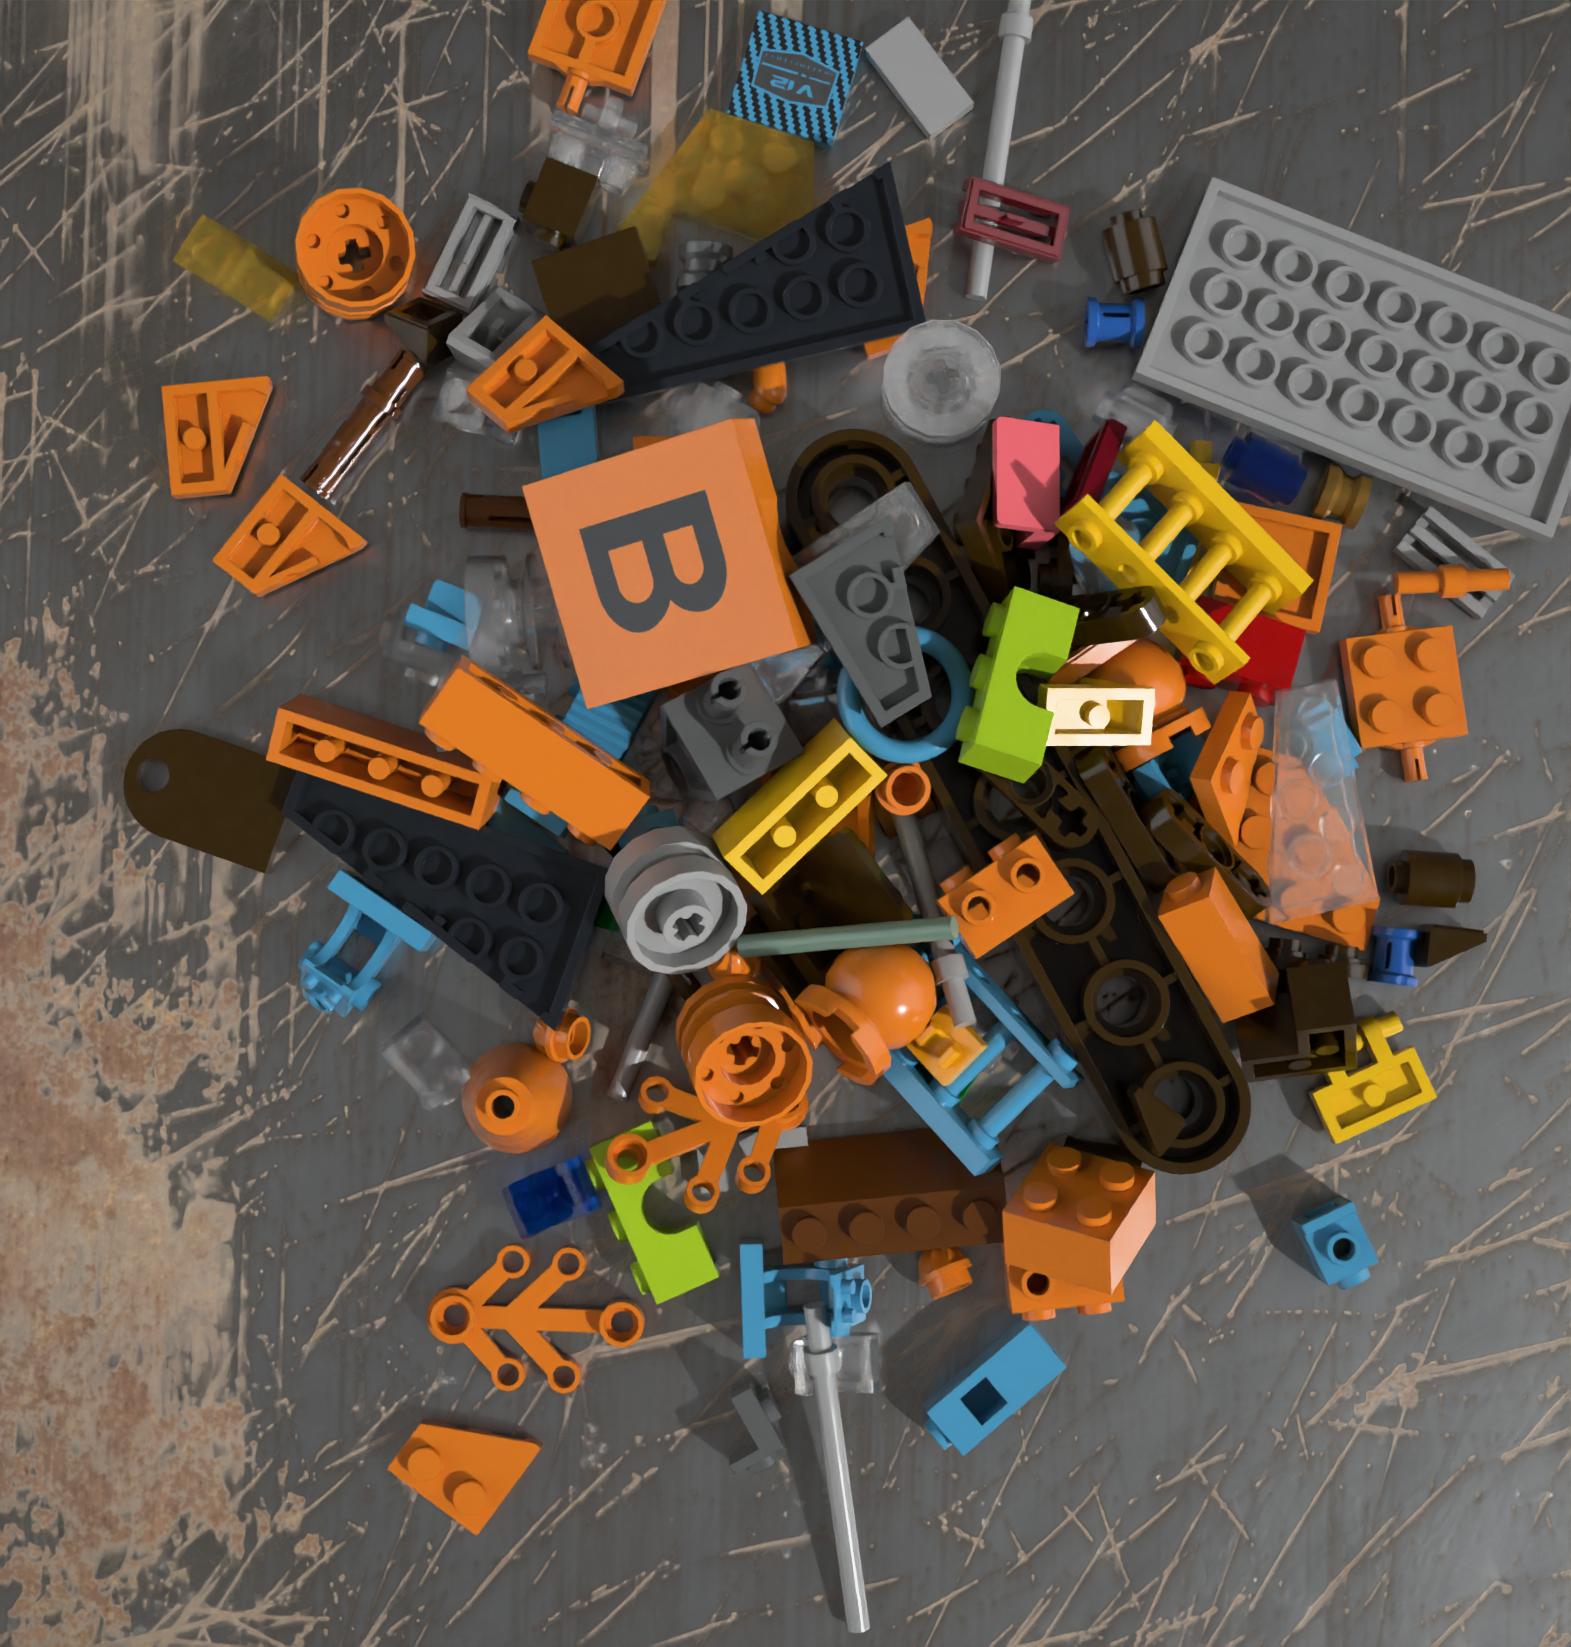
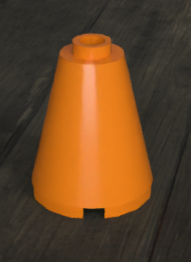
M523 1042L502 1044L481 1055L467 1073L462 1090L464 1116L474 1134L488 1146L513 1154L532 1152L548 1145L565 1128L573 1109V1086L563 1065L559 1062L551 1061L536 1048V1045ZM502 1095L508 1096L513 1100V1113L505 1108L502 1102Z

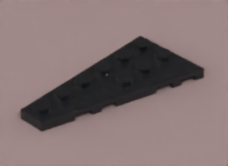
M889 161L873 171L871 175L850 188L837 193L798 220L795 219L745 250L703 279L682 289L677 295L653 310L640 315L587 348L591 354L620 377L624 383L625 392L617 398L600 403L601 406L926 330L928 328L891 162Z

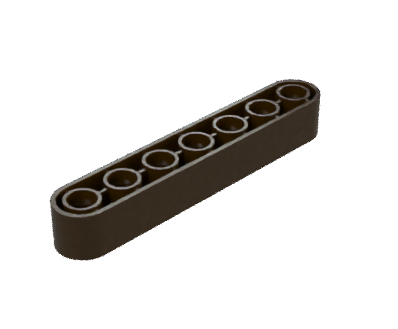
M864 429L838 430L814 441L800 454L794 463L786 486L787 531L802 559V564L804 566L890 514L905 581L919 587L929 601V615L924 621L915 626L930 629L949 640L962 654L972 673L978 656L980 654L986 655L990 638L982 635V631L991 605L909 455L890 438ZM846 486H858L867 490L876 502L877 513L874 518L860 527H847L838 523L832 517L828 507L830 498L837 490ZM923 651L922 656L932 697L889 723L897 740H915L927 736L944 721L937 712L935 697L937 690L950 681L941 664ZM1027 673L1016 674V682L1020 693L1027 701L1037 706L1038 692ZM957 740L940 755L919 762L929 778L932 787L930 797L937 808L936 813L964 865H968L974 874L993 862L988 851L1014 833L1018 834L1022 842L1028 837L1036 835L1062 875L1076 880L1084 887L1088 897V907L1085 915L1079 922L1072 926L1064 927L1054 923L1045 913L1005 941L1057 1038L1078 1058L1079 1064L1075 1068L1085 1078L1082 1084L1111 1137L1135 1158L1154 1169L1170 1174L1183 1175L1203 1172L1227 1159L1237 1149L1249 1126L1251 1094L1248 1082L1174 943L1159 920L1154 906L1107 819L1083 782L1068 747L1046 746L1043 758L1093 805L1098 816V828L1094 837L1085 845L1071 849L1062 848L1052 843L1029 820L1022 826H1007L999 822L992 814L989 806V796L993 786L972 766L958 762L961 752L960 740ZM1039 769L1025 782L1031 789L1034 798H1037L1045 787V779ZM1056 786L1050 799L1036 807L1034 811L1043 818L1045 812L1051 809L1062 821L1057 828V831L1062 836L1070 832H1074L1078 836L1082 835L1084 829L1079 822L1084 814L1078 808L1069 813L1064 811L1055 801L1064 797L1065 794ZM1124 976L1133 981L1138 987L1141 994V1007L1132 1021L1124 1025L1113 1026L1101 1016L1097 1006V998L1100 989L1107 981L1115 977ZM1172 1077H1182L1193 1089L1195 1096L1194 1107L1191 1114L1184 1121L1187 1124L1164 1154L1158 1157L1148 1147L1126 1090L1131 1084L1135 1085L1137 1083L1144 1086L1151 1093H1154L1157 1086L1164 1080Z

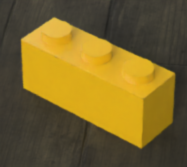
M835 718L803 747L805 752L802 755L787 762L711 835L723 857L762 895L888 776L872 755L863 749Z

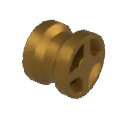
M1329 463L1317 485L1310 507V516L1319 519L1330 516L1339 519L1340 524H1343L1342 527L1353 530L1358 524L1367 504L1373 478L1364 474H1359L1355 477L1344 474L1340 466Z

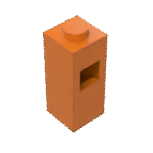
M1216 867L1198 874L1187 872L1174 878L1164 889L1158 918L1222 1023L1274 1005L1279 972Z

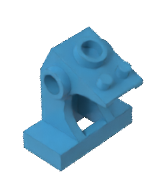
M340 869L327 888L350 903L348 910L327 943L323 944L316 939L305 951L297 967L301 969L299 987L305 990L303 993L304 998L315 1008L326 1014H330L334 1010L346 1018L354 1006L363 1011L374 998L381 986V983L375 980V978L401 940L422 952L428 951L437 937L402 910V907L351 871ZM355 930L378 945V948L360 972L337 957Z
M763 1237L740 1239L743 1359L766 1358V1329L787 1325H806L804 1308L787 1309L786 1280H820V1301L826 1303L830 1337L849 1335L850 1327L866 1320V1313H868L871 1306L872 1290L869 1280L865 1279L864 1264L848 1263L847 1258L816 1261L809 1264L764 1265Z

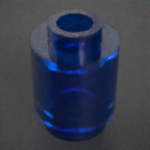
M1250 431L1244 439L1235 436L1220 462V466L1227 469L1224 476L1225 482L1270 506L1277 502L1284 507H1288L1299 493L1309 471L1307 466L1299 463L1298 455L1253 431Z

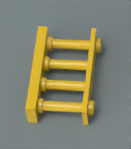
M1153 420L1118 452L1116 458L1128 471L1099 503L1089 494L1085 495L1061 515L1054 524L1068 537L1070 543L1077 550L1083 552L1118 589L1152 586L1168 613L1166 621L1158 629L1189 659L1191 665L1197 671L1204 674L1215 685L1249 661L1250 657L1235 641L1264 607L1272 615L1301 596L1314 580L1156 420ZM1145 486L1168 511L1145 538L1137 544L1114 520ZM1185 527L1208 551L1178 585L1155 560ZM1225 567L1248 591L1218 626L1195 601Z

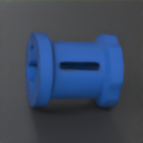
M1087 297L1083 324L1085 347H1094L1096 342L1129 343L1132 349L1141 348L1145 325V304L1143 298H1134L1130 304L1098 303L1096 297Z
M1373 925L1372 934L1377 937L1373 970L1368 972L1366 981L1417 987L1418 979L1413 976L1416 944L1423 940L1424 932Z

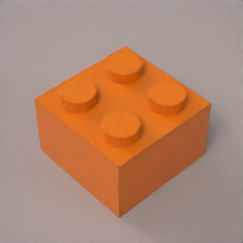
M1049 1143L1002 1210L1005 1264L1112 1295L1156 1224L1155 1171L1082 1152L1071 1147Z

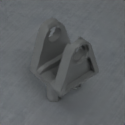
M752 662L720 672L714 678L660 707L662 760L672 781L686 797L716 802L805 752Z

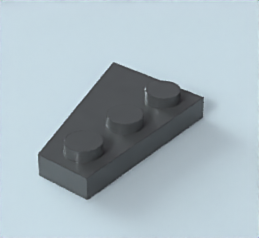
M890 514L789 575L790 580L880 727L885 726L932 697Z

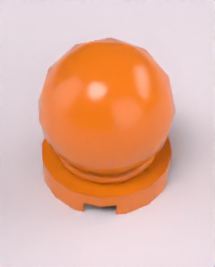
M1146 637L1136 640L1083 676L1155 688L1151 745L1111 746V749L1116 751L1113 754L1124 772L1173 748L1170 740L1190 729L1193 736H1196L1213 727L1203 706L1189 713L1188 707H1183L1187 685L1180 663L1163 645Z
M907 943L849 948L838 955L826 973L825 987L811 984L805 988L794 1000L797 1004L790 1010V1014L802 1036L814 1050L823 1043L835 1056L843 1061L835 1070L858 1084L870 1086L891 1067L889 1050L902 1048L924 1032L937 1006V987L930 964Z

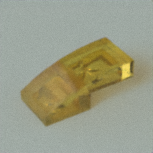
M201 214L172 260L219 293H225L268 323L273 322L299 281L296 272L204 214Z

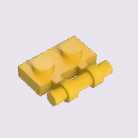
M1393 1010L1377 1018L1368 1015L1355 1021L1357 1051L1366 1048L1373 1062L1348 1074L1345 1071L1324 1073L1328 1083L1308 1092L1333 1144L1343 1142L1438 1098L1414 1046H1406L1393 1053L1391 1052L1385 1038L1403 1030L1402 1023Z

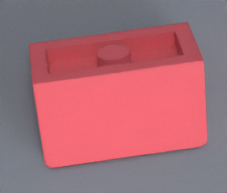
M1000 416L992 424V522L996 527L1016 530V547L1038 550L1060 532V529L1054 524L1060 517L1059 425Z

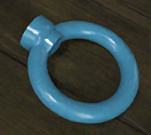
M920 626L915 627L921 651L929 654L941 664L947 673L951 685L949 711L944 721L932 733L915 740H897L885 736L867 720L861 706L860 693L844 667H842L838 679V709L848 733L870 754L894 763L926 761L949 749L957 741L956 730L967 705L972 707L974 702V688L969 687L971 672L962 654L945 637Z

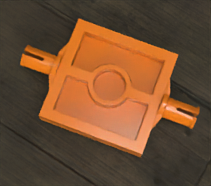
M547 0L527 54L530 61L558 70L566 77L559 100L555 105L556 108L565 113L568 108L570 115H577L587 86H603L632 97L668 0Z
M1401 594L1378 596L1382 629L1369 636L1346 638L1339 641L1352 734L1362 749L1384 747L1395 751L1400 750L1404 783L1427 780L1423 747L1438 739L1468 735L1453 627L1448 625L1422 629L1410 625L1405 626Z

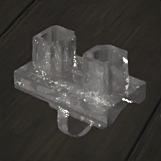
M612 95L604 109L586 103L582 111V119L555 109L549 122L553 137L549 152L550 158L578 169L581 168L586 154L602 160L603 163L597 175L601 188L620 197L625 196L637 174L645 177L651 160L647 158L648 145L633 140L638 123L621 116L624 106L623 99Z

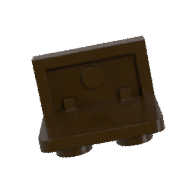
M842 827L807 852L763 895L756 890L746 897L771 932L912 919V911L904 901L899 890L887 878L869 853L866 845L848 827ZM847 949L788 954V956L810 985H821L826 981V973L838 955Z

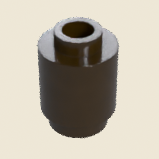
M1142 209L1130 210L1112 216L1110 218L1111 227L1103 230L1101 233L1114 284H1120L1123 296L1136 295L1164 286L1166 281L1163 272L1168 270L1156 218L1154 216L1144 217Z
M1404 849L1401 851L1398 860H1391L1388 867L1389 893L1396 894L1400 905L1456 908L1458 903L1469 904L1475 890L1476 873L1474 863L1471 859H1461L1458 853Z

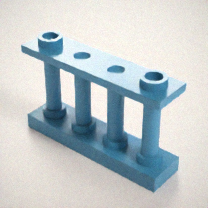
M915 914L912 919L922 918L921 914ZM958 937L952 940L956 953L963 954L969 973V978L965 980L970 1001L978 996L1000 1020L982 1038L989 1046L948 1086H942L935 1077L933 1078L906 1045L900 1049L889 1050L891 1067L883 1075L969 1171L976 1176L990 1173L1005 1158L1004 1154L995 1146L999 1142L997 1135L1054 1079L1063 1088L1077 1087L1085 1078L1075 1068L1079 1064L1076 1055L1059 1039L1054 1038L1050 1042L959 944L961 940ZM920 942L914 948L929 964L934 960L929 942ZM945 996L937 1003L932 1016L944 1004H947ZM1016 1037L1036 1058L1038 1063L982 1119L978 1117L971 1119L957 1104L961 1100L959 1093Z

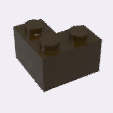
M1311 959L1302 962L1298 967L1286 968L1289 992L1276 994L1274 1005L1235 1019L1242 1071L1248 1083L1358 1069L1356 1022L1345 960L1331 962L1327 959Z

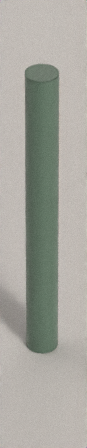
M955 916L746 934L739 936L737 949L739 955L742 958L952 940L958 938L959 924Z

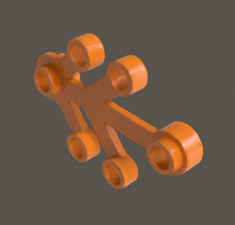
M689 1076V1078H688L689 1085H690L691 1089L696 1093V1091H695V1089H694V1086H693V1084H692V1081H691V1079H690V1076ZM649 1077L642 1083L638 1094V1103L645 1112L658 1115L667 1110L697 1123L649 1141L636 1134L627 1133L619 1135L608 1147L605 1156L606 1171L618 1183L625 1185L636 1184L646 1177L650 1166L710 1144L698 1175L689 1180L683 1195L684 1203L689 1210L698 1214L708 1213L715 1207L719 1199L720 1187L718 1183L738 1133L755 1126L736 1127L720 1122L702 1108L697 1096L674 1088L664 1077ZM650 1089H658L664 1093L666 1099L660 1102L652 1101L646 1092ZM806 1093L802 1100L784 1117L759 1127L750 1156L744 1157L735 1171V1183L741 1191L748 1194H756L766 1187L771 1176L769 1163L781 1132L798 1127L807 1114L808 1098ZM621 1157H630L636 1162L637 1168L632 1171L623 1170L619 1167L617 1160ZM749 1167L755 1168L761 1173L762 1179L756 1182L750 1181L745 1177L743 1170ZM696 1187L706 1188L711 1194V1199L699 1201L694 1197L692 1190Z
M510 1243L504 1246L497 1255L496 1263L468 1289L460 1287L446 1288L436 1294L429 1303L426 1317L432 1334L440 1341L448 1344L464 1343L491 1372L494 1385L498 1389L507 1392L514 1391L521 1386L527 1373L526 1365L516 1355H504L484 1329H506L547 1374L549 1386L558 1393L566 1394L578 1387L582 1378L581 1366L571 1357H562L540 1331L601 1333L604 1340L610 1345L627 1347L634 1344L640 1338L645 1326V1317L642 1309L635 1302L628 1299L614 1300L605 1309L539 1307L566 1281L575 1280L584 1272L587 1258L583 1250L575 1245L561 1247L554 1255L552 1264L507 1306L483 1304L509 1278H519L529 1269L531 1254L520 1243ZM509 1251L519 1252L524 1260L523 1267L516 1271L508 1269L504 1264L505 1253ZM565 1253L576 1255L580 1263L579 1269L573 1273L565 1272L560 1267V1257ZM451 1305L462 1307L466 1315L465 1321L461 1324L449 1322L446 1317L447 1307ZM620 1311L629 1313L633 1318V1326L626 1331L618 1330L613 1325V1315ZM509 1363L516 1366L519 1371L518 1379L514 1382L502 1380L499 1375L501 1365ZM559 1366H569L574 1371L575 1380L567 1385L559 1383L554 1375L555 1369Z

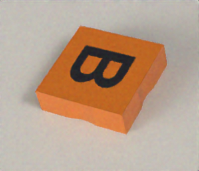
M730 418L522 486L587 709L818 643L810 611L789 578V575L798 569L785 545L780 530L777 496L754 418Z

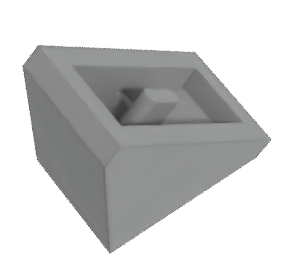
M498 286L448 335L446 344L456 361L481 375L546 314Z

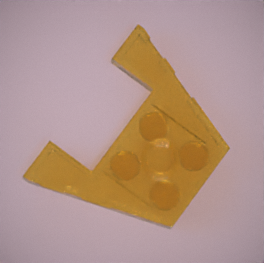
M709 108L616 232L637 226L649 264L655 268L674 215L760 242L795 219L798 220L814 210V142Z

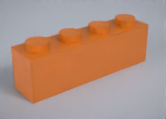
M463 654L460 655L423 708L418 723L426 728L424 733L433 743L448 751H453L454 748H457L474 760L472 762L473 767L484 777L495 783H501L502 780H505L521 791L520 797L529 807L544 815H547L550 811L568 822V830L587 845L595 846L598 842L611 851L650 798V781Z
M299 694L278 707L266 756L267 761L477 830L495 815L505 781L502 780L501 783H495L487 779L473 767L472 762L474 760L457 748H454L453 751H448L439 747L425 734L303 694Z

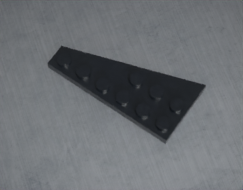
M298 770L296 771L282 810L283 815L332 854L341 858L361 874L362 878L377 890H381L401 906L402 910L466 961L475 965L494 980L501 989L514 999L519 1000L539 1016V1019L554 1031L560 1030L606 900L604 896L605 875L608 868L486 825L477 830Z

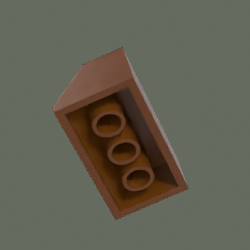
M931 1127L809 1139L808 1146L774 1150L773 1156L784 1265L1004 1242L1002 1210L1007 1205L1001 1162L990 1173L974 1176Z

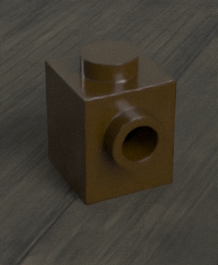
M547 156L537 182L528 181L519 202L518 211L524 213L522 219L527 233L532 234V242L552 252L562 251L563 247L568 249L582 244L602 195L599 177Z

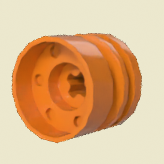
M364 188L337 189L317 199L302 216L295 238L297 276L308 298L325 313L345 320L372 319L390 310L406 291L416 256L414 234L402 210L384 195ZM354 248L358 256H368V258L363 260L362 271L354 272L350 264H340L345 259L346 249Z
M749 975L724 976L703 985L686 1000L676 1020L675 1041L702 1108L720 1122L736 1127L762 1126L784 1117L802 1100L811 1083L813 1060L797 1024L793 1021L790 1009L783 995L769 982Z

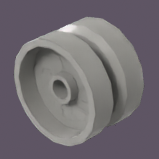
M682 826L653 829L631 840L614 857L605 875L604 896L634 959L650 971L669 975L696 972L718 961L736 944L746 925L747 904L731 871L728 870L716 843L699 830Z

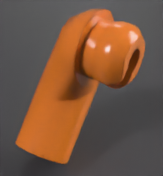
M784 363L752 370L755 388L748 394V400L751 407L762 414L772 413L777 404L783 403L787 395L786 368Z

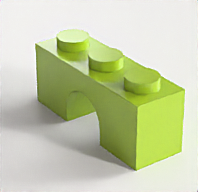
M1014 586L1001 604L994 602L991 605L982 631V635L990 638L986 655L980 654L978 656L969 681V687L977 689L973 706L967 705L956 730V739L963 741L958 762L1023 784L1042 765L1054 712L1035 706L1027 701L1018 689L1016 674L1027 673L1047 680L1054 676L1068 659L1080 608Z
M654 1117L593 1143L589 1147L593 1158L586 1160L585 1164L596 1190L599 1192L607 1189L615 1209L607 1212L618 1241L623 1243L629 1240L638 1261L631 1263L630 1267L642 1295L652 1292L658 1305L718 1278L721 1269L699 1219L680 1227L668 1228L654 1222L646 1211L644 1204L646 1189L653 1182L674 1173L676 1167L672 1158L650 1166L646 1177L642 1181L631 1185L614 1181L606 1171L605 1156L608 1147L619 1135L627 1133L636 1134L646 1141L662 1136ZM621 1157L617 1160L619 1167L623 1170L632 1171L637 1168L636 1162L630 1157Z

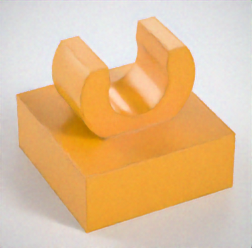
M944 1004L930 1018L924 1032L906 1046L942 1086H948L989 1045L971 1026L954 1028L948 1005Z

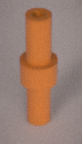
M1464 564L1439 565L1435 571L1395 572L1393 587L1395 594L1438 593L1439 598H1462L1466 592L1508 590L1510 587V572L1508 568L1466 569Z

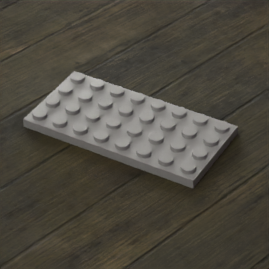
M1215 177L1211 178L1135 368L1132 380L1543 544L1550 541L1554 536L1571 488V319Z

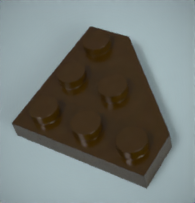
M996 419L988 421L982 442L977 445L976 460L972 473L965 481V494L959 512H956L953 517L955 540L959 546L965 547L971 561V570L990 605L994 602L1001 604L1014 586L1030 590L1031 571L1028 560L1035 559V550L1016 547V530L999 528L994 526L992 522V424Z

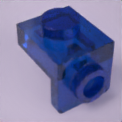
M581 1155L540 1169L503 1187L501 1190L522 1239L533 1237L552 1226L587 1215L602 1207Z

